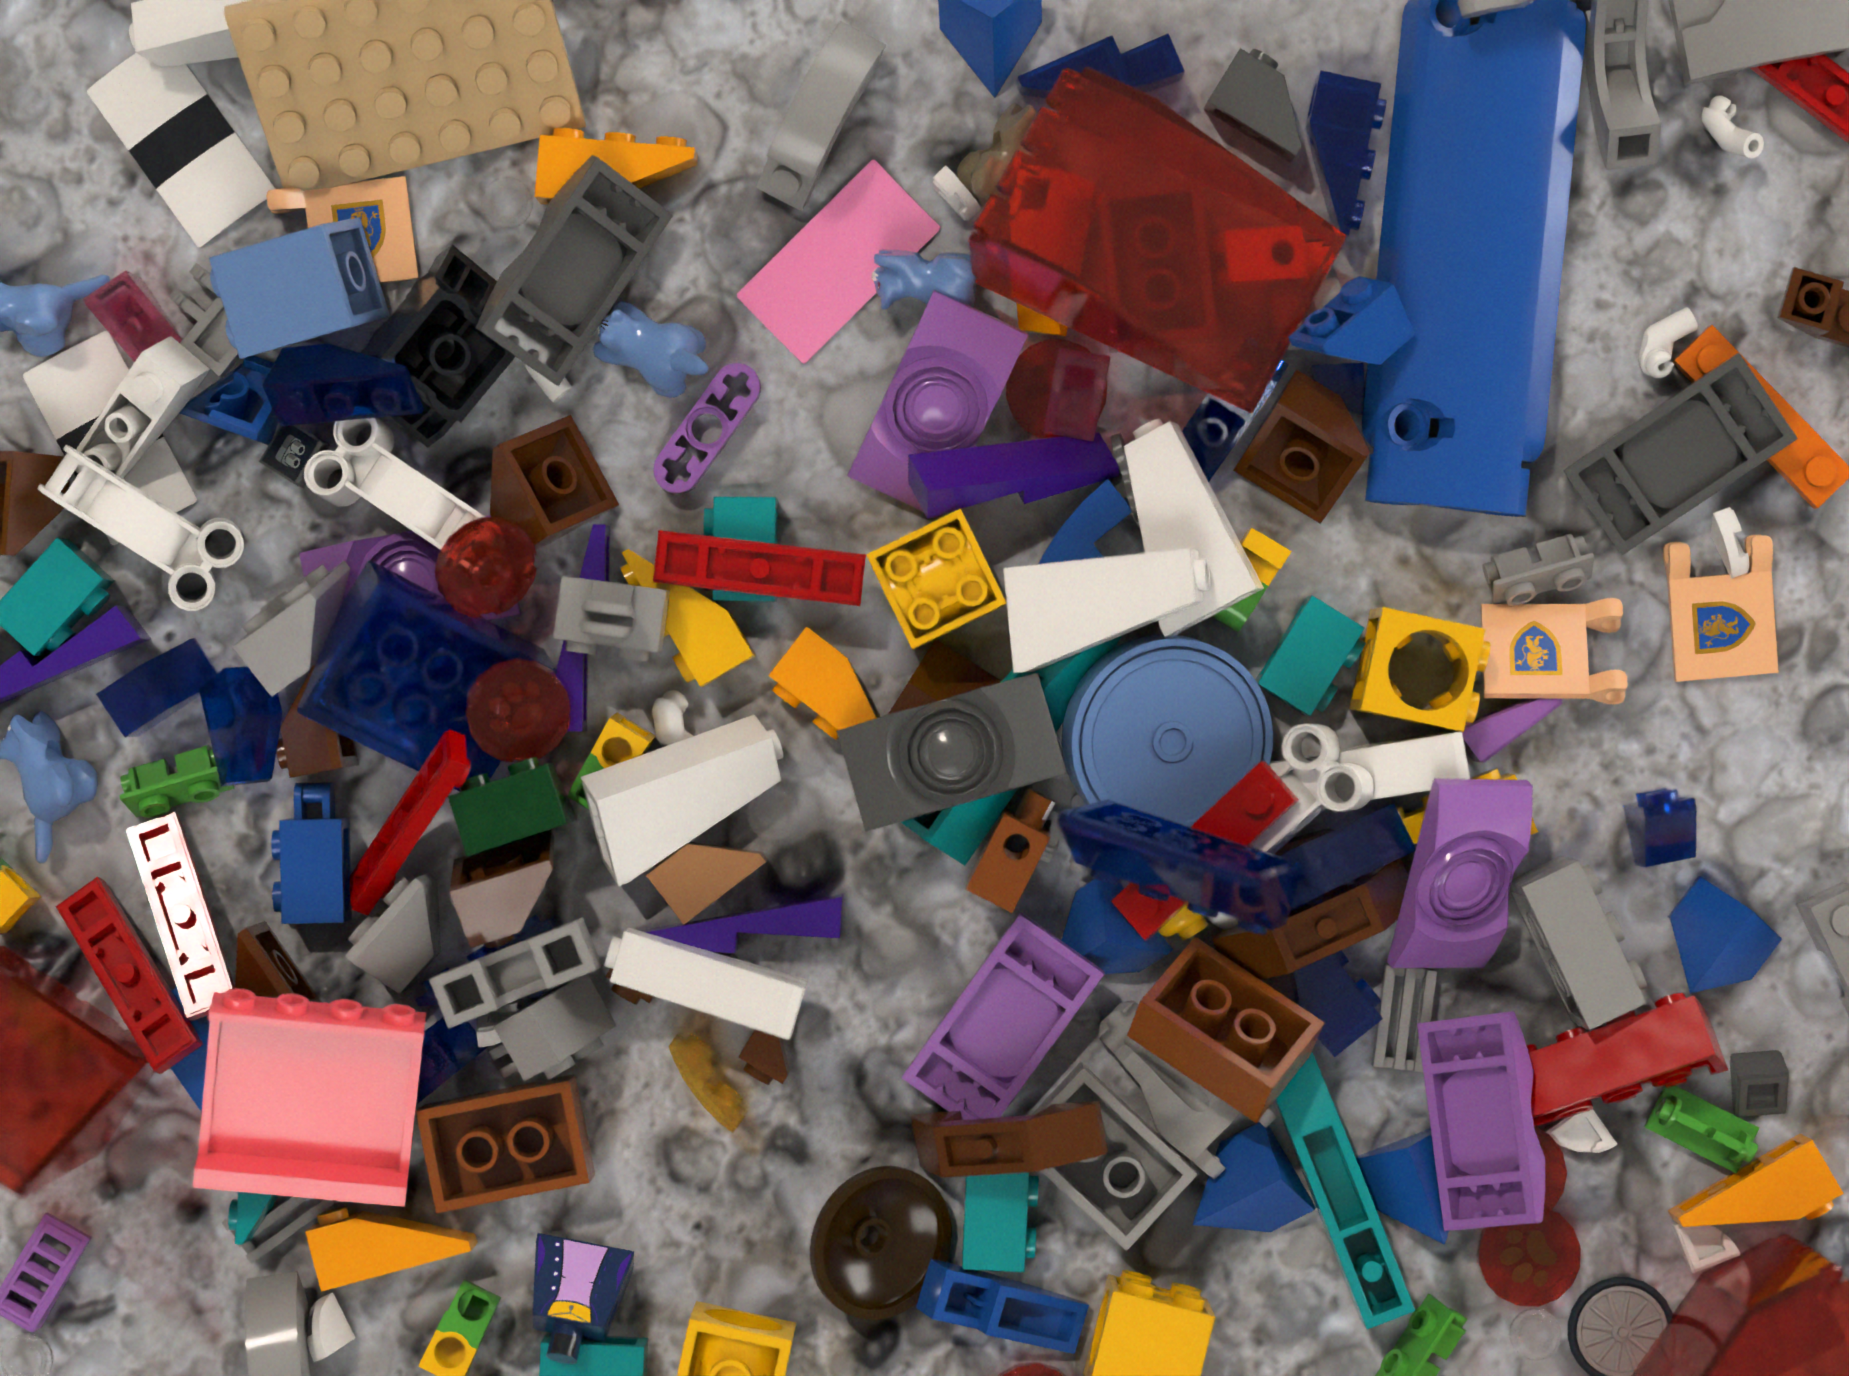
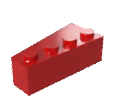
M1675 993L1655 1001L1656 1009L1636 1015L1635 1010H1631L1606 1022L1607 1026L1589 1032L1584 1027L1567 1030L1556 1036L1557 1043L1540 1049L1537 1048L1536 1044L1526 1045L1534 1070L1531 1095L1534 1127L1590 1111L1593 1108L1591 1100L1601 1097L1605 1104L1618 1103L1635 1098L1637 1094L1643 1091L1641 1086L1643 1084L1651 1082L1653 1087L1665 1085L1666 1088L1686 1083V1078L1692 1075V1070L1707 1066L1710 1075L1728 1071L1708 1012L1695 995L1686 998L1684 993Z

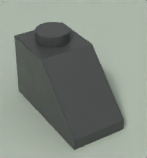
M1240 48L1208 99L1204 110L1291 163L1301 148V143L1285 76L1276 70L1279 64L1267 54L1257 49H1252L1249 54Z

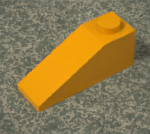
M1798 1134L1739 1168L1737 1174L1733 1172L1667 1211L1672 1220L1682 1227L1799 1220L1804 1216L1807 1220H1811L1831 1210L1834 1206L1832 1200L1844 1193L1813 1140Z
M347 1207L332 1209L316 1215L318 1223L313 1224L305 1231L321 1292L471 1252L478 1244L475 1233L367 1211L348 1214Z

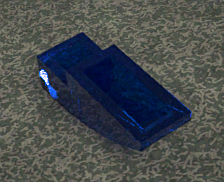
M1165 34L1120 54L1113 35L1017 76L1016 86L1020 95L1048 100L1095 101L1118 99L1150 92L1180 81L1185 70L1169 34Z

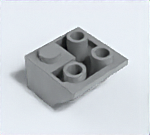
M345 560L330 571L323 564L301 579L298 585L287 593L284 591L261 608L259 613L242 625L247 634L233 648L271 697L309 671L312 666L327 654L351 569Z
M431 873L416 878L413 875H410L407 879L405 877L402 878L383 899L389 906L381 916L378 913L372 918L368 916L348 938L354 946L345 957L399 994L407 990L441 952L438 882Z

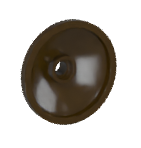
M898 1166L870 1168L852 1176L841 1184L822 1207L816 1219L810 1241L811 1270L815 1282L824 1297L846 1314L867 1320L890 1318L916 1305L930 1259L947 1262L949 1256L952 1226L944 1198L929 1180L914 1171ZM869 1227L866 1237L860 1240L864 1229Z

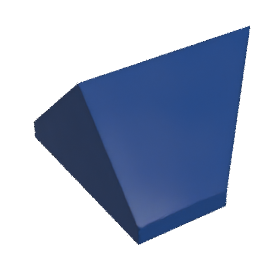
M938 0L940 30L993 97L996 98L1042 23V1Z
M254 355L245 357L241 365L188 401L179 413L269 445L274 437L295 378L296 370Z
M1107 869L1075 892L1061 941L1104 970L1105 974L1141 972L1168 955L1173 948L1159 932L1150 939L1144 940L1111 902L1124 887L1110 869Z
M1698 876L1668 916L1673 928L1690 994L1752 980L1782 940L1753 910Z
M1257 1122L1220 1141L1215 1156L1219 1157L1220 1162L1226 1169L1216 1179L1208 1176L1192 1225L1271 1233L1315 1210V1204L1270 1126L1265 1128L1260 1122Z
M1431 1128L1356 1156L1376 1210L1445 1245L1449 1231H1444Z

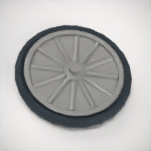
M1613 1277L1601 1280L1590 1286L1579 1296L1570 1313L1567 1337L1575 1360L1591 1376H1652L1665 1364L1671 1354L1675 1341V1322L1672 1310L1666 1299L1654 1287L1644 1281L1631 1277Z

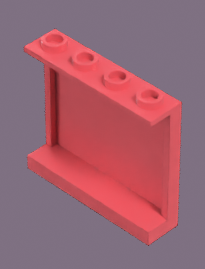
M229 989L223 993L214 992L208 1013L210 1026L199 1146L194 1168L193 1188L405 1207L426 1013L415 1012L412 1007L400 1004L388 1005L383 1009L363 1007L359 1002L349 999H338L331 1003L311 1002L306 997L297 994H283L277 998L255 996L253 992L245 989Z

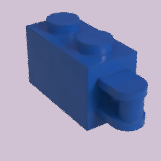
M333 782L295 783L294 818L279 820V830H273L271 838L273 860L280 861V881L274 882L272 891L274 912H281V924L347 922L352 920L349 879L351 875L350 817H335ZM307 803H322V818H307Z

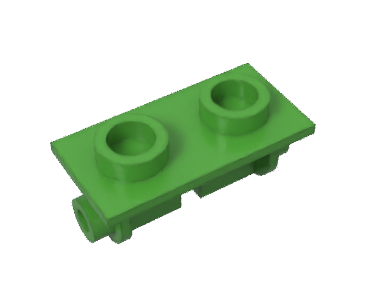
M206 745L174 755L177 773L174 774L169 773L168 763L164 758L129 768L128 774L120 777L124 794L119 795L120 800L137 818L140 816L158 817L166 814L171 807L188 802L204 803L216 799L221 792L235 789L232 781L221 769L226 766L221 747L211 749L210 745Z
M1664 1086L1644 1125L1645 1128L1736 1174L1743 1160L1750 1163L1758 1149V1144L1754 1143L1753 1140L1759 1127L1678 1086L1670 1088Z
M1428 1293L1421 1306L1412 1313L1408 1326L1393 1349L1383 1358L1381 1367L1375 1376H1437L1440 1368L1428 1361V1358L1433 1352L1447 1360L1462 1335L1465 1334L1466 1330L1463 1326L1468 1319L1456 1310L1449 1309Z

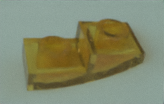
M677 1034L668 1047L683 1080L703 1107L718 1122L733 1133L747 1114V1110L741 1106L744 1098L722 1081H719L716 1086L707 1081L719 1065V1063L711 1058L715 1053L712 1047L694 1034H690L687 1039Z

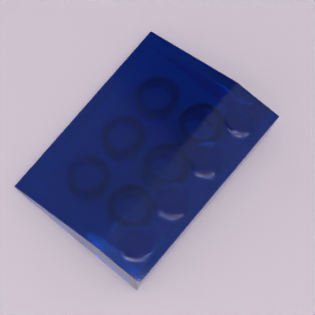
M368 560L340 606L297 707V712L418 772L444 732L451 729L465 735L467 758L471 762L466 779L488 773L489 779H491L519 734L512 728L511 721L514 712L526 702H539L558 671L543 648ZM529 680H533L538 684V695L530 696L526 692L525 685ZM506 681H513L520 686L523 693L520 701H512L505 695L503 684ZM491 697L503 698L510 705V711L504 715L494 713L488 707V699ZM493 718H501L506 721L507 727L501 731L494 730L490 727V721Z
M1109 799L1060 811L1057 823L1075 863L1091 868L1090 876L1097 880L1111 884H1120L1121 879L1138 884L1140 885L1138 892L1144 896L1162 901H1168L1169 896L1188 901L1187 909L1194 913L1207 917H1217L1220 912L1238 918L1236 926L1257 934H1267L1268 929L1274 930L1286 925L1303 867L1301 863Z

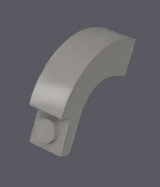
M1591 0V10L1585 11V57L1589 97L1596 138L1606 170L1658 164L1661 122L1651 95L1646 64L1645 41L1648 0Z
M842 21L839 22L821 48L794 96L766 155L769 158L756 188L800 211L803 210L809 201L839 132L853 107L869 86L886 44Z
M298 1271L247 1278L245 1339L249 1376H311L307 1344L309 1304Z

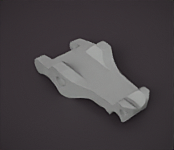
M1134 1000L1120 1002L1099 1023V1039L1113 1052L1139 1083L1149 1106L1156 1131L1213 1179H1216L1226 1168L1220 1162L1219 1157L1214 1156L1207 1147L1241 1113L1129 1038L1127 1034L1138 1004ZM1268 1108L1258 1122L1267 1128L1277 1116Z

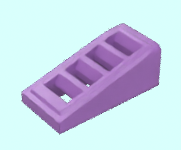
M1527 698L1478 717L1473 723L1466 722L1464 732H1462L1466 753L1473 761L1485 763L1563 704L1561 701L1564 699Z
M45 1213L0 1287V1316L29 1332H35L41 1328L92 1237L52 1214ZM47 1234L70 1246L71 1250L68 1255L44 1243L43 1241ZM36 1253L60 1266L58 1272L55 1273L33 1261ZM25 1273L49 1285L47 1290L44 1292L22 1280ZM16 1292L36 1303L35 1310L12 1297Z

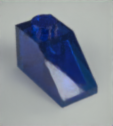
M192 638L139 665L96 695L124 737H139L222 682L223 679L197 639Z
M248 666L223 668L199 688L221 786L268 782L273 776L283 714L278 693L271 697Z

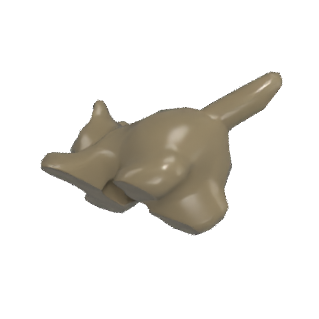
M1016 103L1010 105L996 122L991 148L970 152L960 162L957 169V178L983 207L1000 216V241L1008 256H1012L1009 216L1014 190L1017 185L1019 167L1029 168L1032 159L1044 151H1058L1060 149V145L1053 140L1044 117L1036 114V109L1033 106L1027 105L1022 109Z

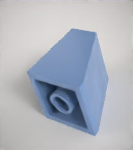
M360 217L317 225L209 257L212 267L210 272L211 285L215 294L222 299L227 316L226 334L231 345L237 349L240 359L390 317Z

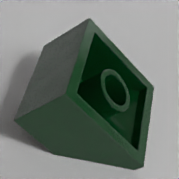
M533 757L507 766L510 776L490 782L488 773L468 778L459 788V793L448 796L467 856L577 821L575 811L553 763L540 766L538 758Z

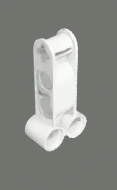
M361 407L345 410L336 419L333 436L339 446L335 452L323 450L314 454L308 460L304 469V479L307 487L329 503L336 506H349L360 497H363L455 560L459 556L467 555L476 562L479 557L475 556L470 549L472 540L481 539L488 545L496 532L502 534L504 531L503 528L392 455L394 435L391 428L373 413ZM371 426L372 432L369 440L357 446L356 438L363 428ZM342 468L340 482L335 487L328 489L329 476L335 470ZM461 557L456 560L473 572H476L478 569Z
M65 445L63 450L67 452L47 484H39L37 489L59 505L169 573L168 593L176 606L186 611H198L205 608L212 601L215 594V578L210 570L212 566L226 568L233 565L242 555L244 540L239 527L233 521L226 518H214L206 521L199 528L69 445ZM82 465V469L67 492L63 494L61 490L77 466ZM224 529L234 536L235 546L229 554L216 556L206 549L205 539L211 531ZM195 572L205 579L207 588L200 597L188 599L178 592L176 588L177 581L186 573Z
M1321 724L1297 725L1291 728L1284 736L1282 753L1287 764L1276 774L1299 801L1205 887L1211 894L1208 900L1212 904L1218 902L1239 886L1326 808L1337 812L1357 810L1365 806L1372 798L1374 784L1370 773L1357 764H1338L1336 762L1340 753V741L1336 733L1328 726ZM1310 733L1316 735L1321 742L1320 755L1313 762L1304 757L1301 749L1303 739ZM1342 773H1347L1351 776L1355 783L1354 795L1347 802L1342 801L1335 792L1336 779Z

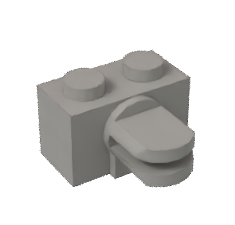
M562 576L553 639L566 640L565 651L596 655L598 645L618 647L617 658L648 662L649 651L662 653L670 591Z
M585 974L551 991L493 1026L502 1044L493 1048L488 1053L493 1061L509 1053L513 1061L499 1069L503 1079L519 1071L524 1081L543 1071L546 1077L551 1079L575 1065L571 1057L572 1054L578 1061L603 1047L604 1044L600 1036L617 1025L588 974Z

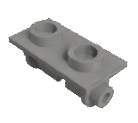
M1567 534L1537 543L1535 549L1540 561L1535 563L1531 562L1526 547L1491 556V562L1482 564L1487 583L1493 582L1491 603H1507L1508 605L1515 606L1532 600L1536 594L1553 589L1562 592L1570 591L1583 585L1586 580L1591 579L1594 555L1593 553L1588 554L1583 536L1574 538L1572 534Z

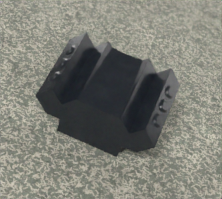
M452 244L435 258L428 273L413 284L405 300L391 317L374 331L366 348L352 358L343 378L427 448L442 438L457 420L461 423L515 358L510 352L476 329L483 309L497 281Z

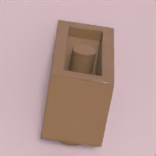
M690 842L654 865L656 868L646 876L684 925L768 861V858L762 851Z

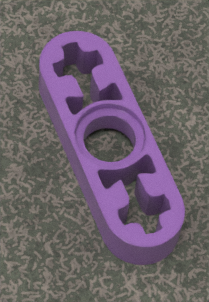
M732 363L724 366L655 460L653 471L657 483L664 490L672 494H684L694 489L756 404L761 394V383L751 367L742 363ZM744 374L749 377L746 386L751 392L746 399L739 395L733 399L728 408L738 413L730 421L721 409L707 403L713 395L722 403L729 392L728 387L724 384L725 380L729 376L738 379ZM704 414H712L718 417L722 423L721 436L710 444L699 442L693 435L695 420ZM685 437L696 450L708 454L702 463L693 455L686 465V470L691 474L690 478L686 482L677 479L673 484H670L666 481L669 471L664 466L669 459L674 462L681 460L687 450L677 445Z

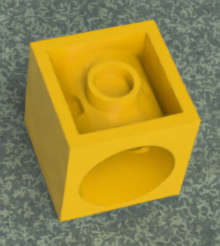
M961 509L866 554L912 650L1006 605L1004 596Z
M1386 607L1370 609L1363 640L1365 646L1360 654L1349 709L1443 730L1464 732L1466 722L1473 723L1478 711L1480 693L1473 692L1477 671L1484 672L1489 659L1491 642L1484 640L1486 629ZM1415 632L1425 633L1438 639L1443 644L1442 648L1448 660L1453 662V680L1449 690L1430 700L1428 703L1431 707L1421 710L1407 705L1400 699L1403 695L1389 679L1388 675L1389 660L1393 650H1399L1413 639L1410 634Z
M1122 1270L1120 1277L1108 1274L1083 1375L1201 1376L1215 1320V1315L1208 1299L1201 1297L1202 1290L1175 1282L1171 1284L1170 1289L1154 1286L1151 1284L1152 1278L1150 1276L1129 1270Z
M696 1301L689 1318L677 1376H785L796 1322Z

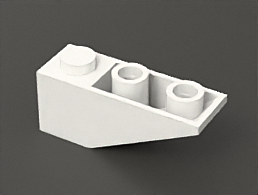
M172 336L142 351L76 450L123 479L185 407L210 368ZM78 465L75 469L77 473L82 469V465Z

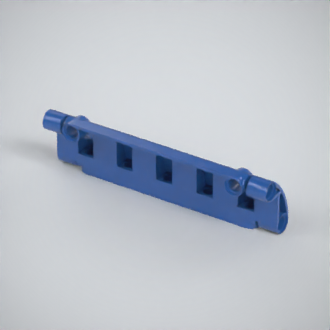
M1409 0L1404 7L1402 15L1376 280L1394 284L1415 335L1381 365L1368 363L1362 433L1365 440L1374 450L1373 454L1369 455L1365 501L1390 505H1424L1499 516L1526 517L1530 470L1521 468V464L1532 463L1540 456L1546 437L1586 36V18L1584 12L1577 8V4L1572 1L1535 0L1524 8L1480 15L1479 23L1470 25V18H1463L1457 3L1459 0ZM1430 418L1439 420L1437 438H1429Z

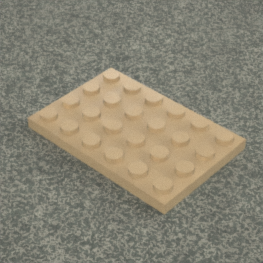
M249 0L224 7V16L283 188H300L303 191L333 188L537 139L540 135H553L554 128L578 129L586 127L583 108L552 0Z

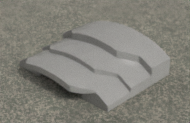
M1669 0L1684 85L1732 77L1746 68L1833 52L1835 57L1849 55V0Z

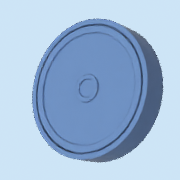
M1163 634L1136 638L1117 646L1098 659L1088 669L1075 688L1067 706L1062 730V748L1070 780L1080 798L1095 815L1115 829L1135 839L1154 844L1171 845L1260 761H1265L1269 765L1273 750V727L1269 707L1261 688L1251 673L1234 657L1215 646L1182 635L1164 637Z

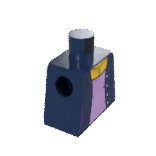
M542 1233L537 1234L532 1315L533 1328L538 1331L551 1333L546 1355L549 1359L564 1364H575L578 1360L582 1339L595 1342L605 1341L633 1273L634 1251Z

